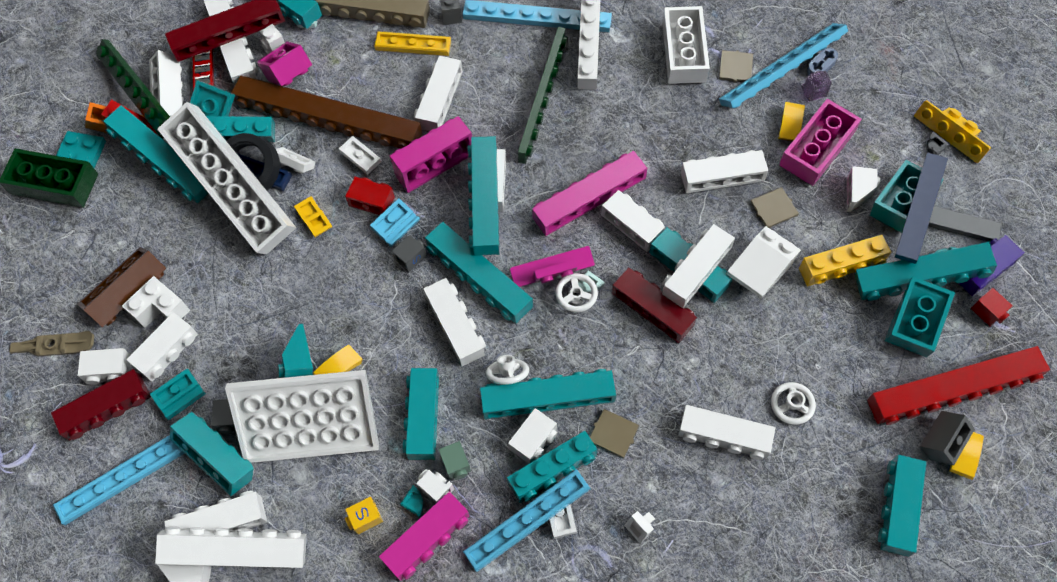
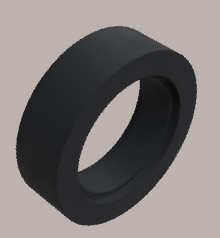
M241 133L229 138L227 143L236 153L247 146H256L262 152L264 169L257 180L266 191L269 190L277 180L280 171V159L274 146L267 140L249 133Z

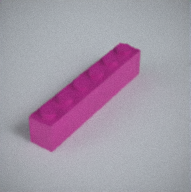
M634 151L629 154H623L618 160L605 164L602 169L588 174L585 179L578 183H572L564 191L556 192L550 199L537 203L532 208V218L544 235L547 236L606 202L618 190L623 192L646 179L648 168Z

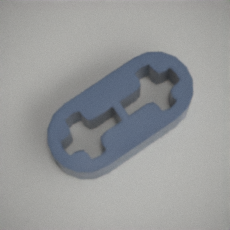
M832 48L823 49L809 63L807 74L813 79L823 77L835 65L838 58L837 51Z

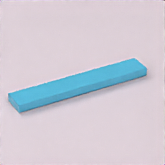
M170 435L53 504L61 524L67 525L185 453L170 440Z
M574 470L464 550L463 553L476 572L480 571L591 488L578 470Z

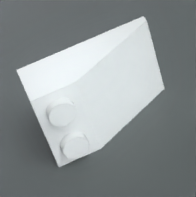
M765 226L726 274L762 299L792 266L801 250Z

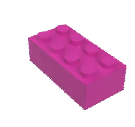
M826 99L785 150L779 166L814 186L854 135L862 119L831 100Z
M457 116L390 155L395 177L406 192L410 193L467 159L468 145H471L472 132L461 118Z

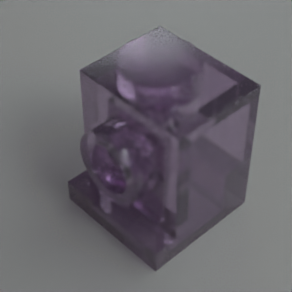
M816 71L807 76L801 88L809 102L827 97L832 82L826 71Z

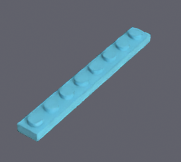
M465 0L463 19L580 30L581 10ZM600 12L599 32L610 33L612 13Z
M832 23L719 98L721 105L730 108L739 107L743 101L754 97L758 91L769 87L770 83L784 77L785 73L797 68L800 63L812 58L815 53L827 48V45L833 41L839 40L842 35L848 32L847 25Z

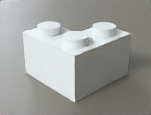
M154 276L122 305L144 328L160 313L168 318L174 312L182 319L190 311L178 296Z

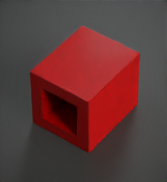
M992 288L970 309L991 327L996 321L1001 324L1010 316L1007 311L1013 305Z

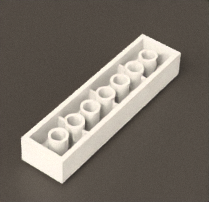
M186 102L158 128V131L256 253L268 254L297 228L198 106Z

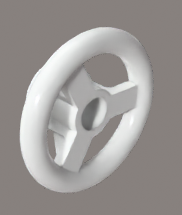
M574 273L563 277L559 281L555 295L560 306L567 311L583 312L594 305L597 300L598 290L595 282L590 277ZM578 280H582L590 286L591 294L584 292L579 287ZM571 281L572 289L563 298L562 288L567 282ZM584 300H588L586 304L581 305L583 304Z
M512 355L500 356L486 370L487 379L501 385L517 383L525 379L529 374L527 363L515 359ZM521 367L523 371L519 375L514 376V371ZM493 374H502L507 378H499L494 376Z
M795 382L781 384L774 390L771 397V407L774 414L787 424H803L815 412V398L811 391L802 384ZM789 389L785 404L778 407L779 395L784 390ZM805 396L808 399L809 408L804 405ZM791 400H795L797 404H793ZM789 409H797L805 415L799 418H791L783 413Z

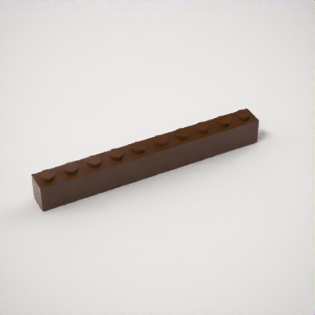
M241 75L231 92L235 94L234 101L236 105L241 108L247 107L259 113L265 112L278 118L284 117L293 122H303L312 127L325 128L330 132L336 131L349 137L362 138L368 142H378L383 146H393L402 149L413 140L419 139L422 135L420 122Z

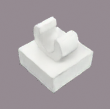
M637 511L624 526L641 543L653 531L654 528L651 526V522L655 518L650 512L642 516Z

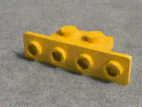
M928 100L924 101L914 114V117L974 162L979 163L991 147L977 137L981 132L977 124L970 120L967 121L954 108L949 107L941 111Z

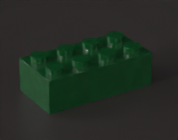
M14 148L0 177V185L12 195L84 208L98 173L88 161Z

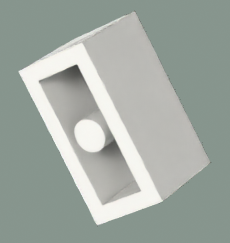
M124 348L80 351L77 376L89 385L110 382L130 371L131 364L126 359L131 354Z
M535 408L509 441V450L527 463H532L543 455L545 451L543 448L547 442L552 443L558 434L556 431L557 423Z

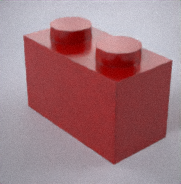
M356 176L345 195L350 207L376 215H381L387 210L395 198L393 189L388 184H379L366 177L359 178Z

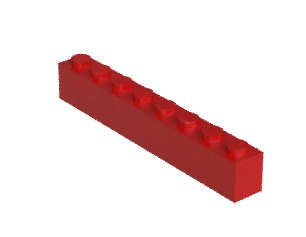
M1035 346L873 393L867 399V402L877 425L881 423L891 425L898 422L899 418L907 417V419H912L919 416L920 412L927 410L928 413L940 410L941 406L947 404L949 407H953L962 403L961 400L964 399L974 401L981 398L982 394L988 392L990 395L1002 392L1003 388L1010 387V389L1018 388L1024 385L1023 382L1026 381L1036 383L1044 379L1043 375L1050 371V368L1039 347Z

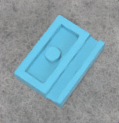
M398 198L370 224V228L392 247L420 221V217L416 216Z

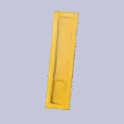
M377 31L374 48L376 51L449 56L451 37Z

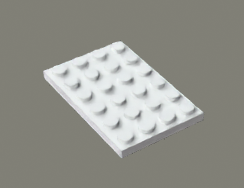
M366 370L226 384L225 390L243 459H247L251 463L379 450Z

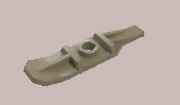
M88 330L79 333L39 335L32 340L11 343L9 353L30 352L36 356L77 354L80 351H89L93 347L94 334ZM55 341V344L49 347L50 342Z

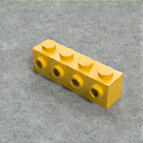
M878 235L805 257L799 267V271L806 286L821 284L827 280L841 278L847 274L854 273L856 269L884 264L887 262L886 260L891 254V250L883 235Z

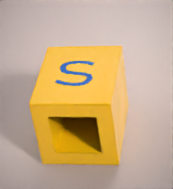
M371 496L345 509L348 515L345 517V521L349 529H354L357 534L383 522Z

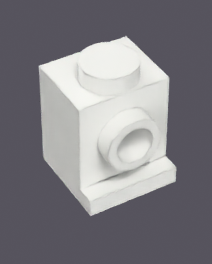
M273 24L260 31L263 38L260 40L261 46L267 54L285 43L282 35Z
M427 469L419 475L418 482L416 483L418 488L435 503L442 499L449 491L452 493L454 490L453 484L450 481L445 484L447 480L440 473L436 472L433 474Z

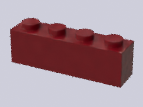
M628 267L613 284L612 294L677 343H680L694 327L697 319L694 312L689 308L680 307L664 296L659 286L648 282L640 272L633 271Z
M132 369L51 412L59 434L70 441L82 437L85 432L91 429L101 427L104 422L113 417L123 415L126 410L142 405L145 400L151 398V395L142 376Z

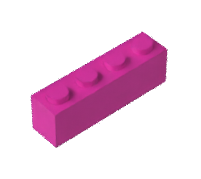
M449 491L386 549L379 558L400 581L404 578L405 580L409 579L416 572L415 567L421 562H427L434 555L433 550L439 545L441 547L444 546L451 539L450 534L456 529H462L468 523L469 512Z

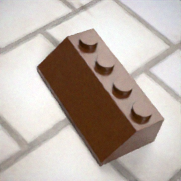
M139 247L77 305L102 328L105 325L109 326L116 320V315L121 310L125 311L122 305L153 276L159 280L164 275L163 271L166 267L149 250Z

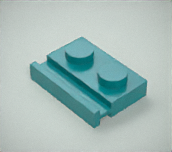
M187 368L150 393L164 416L170 420L206 395V393Z

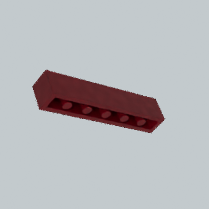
M252 0L165 33V36L176 60L180 62L261 31L271 24L277 25L285 22L277 0Z

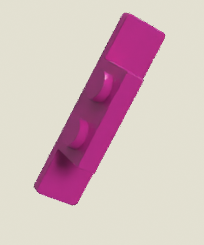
M586 246L511 267L510 273L513 282L522 287L540 281L541 284L553 281V278L557 276L563 278L574 274L573 272L593 267L595 263L590 247Z

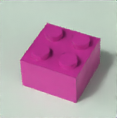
M285 42L256 62L268 82L280 86L289 85L293 82L294 77L305 74L308 68L312 66L302 46L291 42Z

